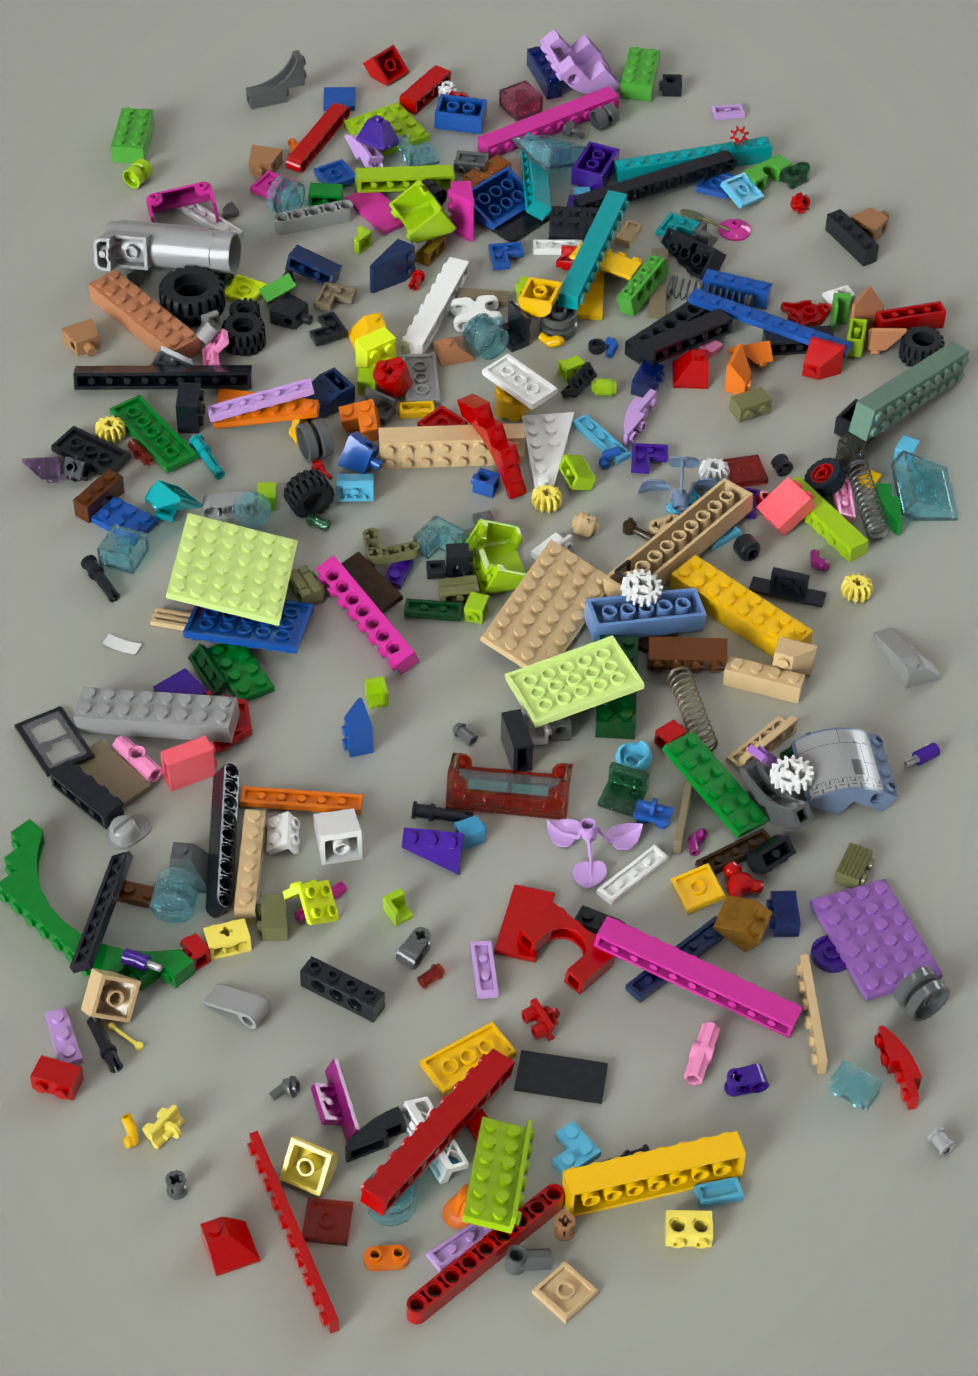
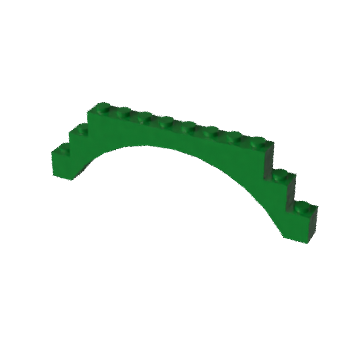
M29 819L10 832L11 845L14 851L4 857L6 866L4 869L8 876L0 881V900L3 903L7 902L15 914L24 917L30 927L34 926L43 939H48L58 952H63L71 963L82 934L59 917L51 908L41 890L39 863L45 845L44 833L37 824ZM101 943L93 965L95 969L112 971L140 980L139 989L141 991L160 977L165 983H170L174 988H177L195 974L194 961L180 949L163 951L134 950L151 956L152 962L162 965L160 972L148 969L145 972L121 963V957L125 949ZM92 969L81 972L83 975L90 977Z

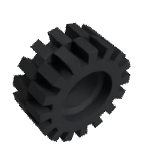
M239 298L238 302L234 300L230 304L229 315L231 316L235 313L249 312L261 317L259 303L257 304L256 300L253 301L251 298L249 300L247 298L241 300Z

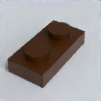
M125 880L117 901L156 910L163 891L161 888Z

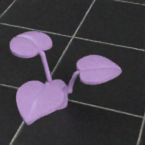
M585 818L581 822L574 819L547 820L548 835L555 845L560 847L572 846L575 839L579 840L581 836L587 841L589 862H579L572 870L573 879L584 888H593L600 885L607 876L605 863L602 861L593 862L591 842L597 838L598 833L607 843H613L615 849L629 850L637 845L643 829L642 823H624L612 826L605 835L600 826H596V822L592 818Z

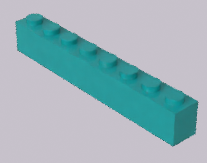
M528 132L519 144L525 209L527 213L543 221L552 211L546 148L544 140Z

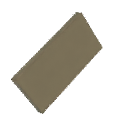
M99 740L90 746L95 755L94 758L78 764L84 773L93 776L96 782L101 786H105L114 797H119L124 804L123 808L152 789V784L103 740Z

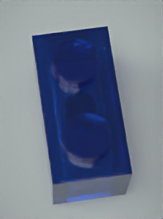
M644 360L632 379L631 394L643 398L650 389L658 392L659 384L663 383L665 379V373H663L664 365L656 364L652 366Z
M796 890L771 891L770 899L766 900V908L772 911L768 926L769 929L773 930V937H799L801 922Z

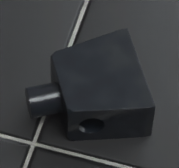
M289 292L270 309V323L296 330L302 323L311 325L313 322V316L308 311V304Z

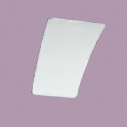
M108 634L103 641L105 646L130 654H136L142 645L141 643L118 638L112 634Z

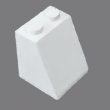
M354 809L313 814L314 830L322 865L363 859L362 832Z

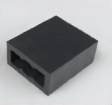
M521 709L502 712L501 741L512 773L532 771L533 742Z

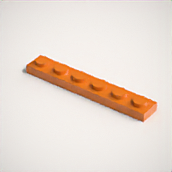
M242 786L240 807L309 812H333L343 809H354L356 815H361L364 799L363 794Z

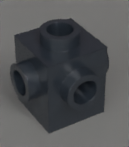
M73 454V457L66 456L61 464V474L67 475L66 479L77 482V479L88 481L93 464L83 461L84 457Z

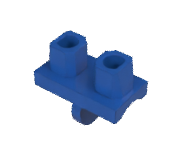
M653 798L652 802L638 799L633 812V818L637 819V823L647 824L652 822L655 823L657 828L665 829L666 826H669L674 808L658 804L657 798Z

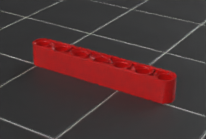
M333 103L288 156L286 169L303 173L340 129L343 121L348 119L350 107Z

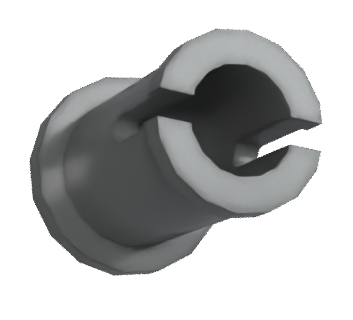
M459 722L453 727L454 736L460 737L469 746L475 744L478 736L466 728V724Z

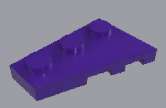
M404 827L401 848L460 875L465 834Z

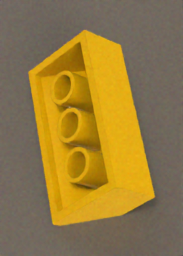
M583 242L573 251L570 259L575 260ZM609 248V251L605 252L604 261L600 262L599 270L630 281L643 265L642 259L634 256L630 259L627 258V254L620 251L616 254L611 252L612 249Z

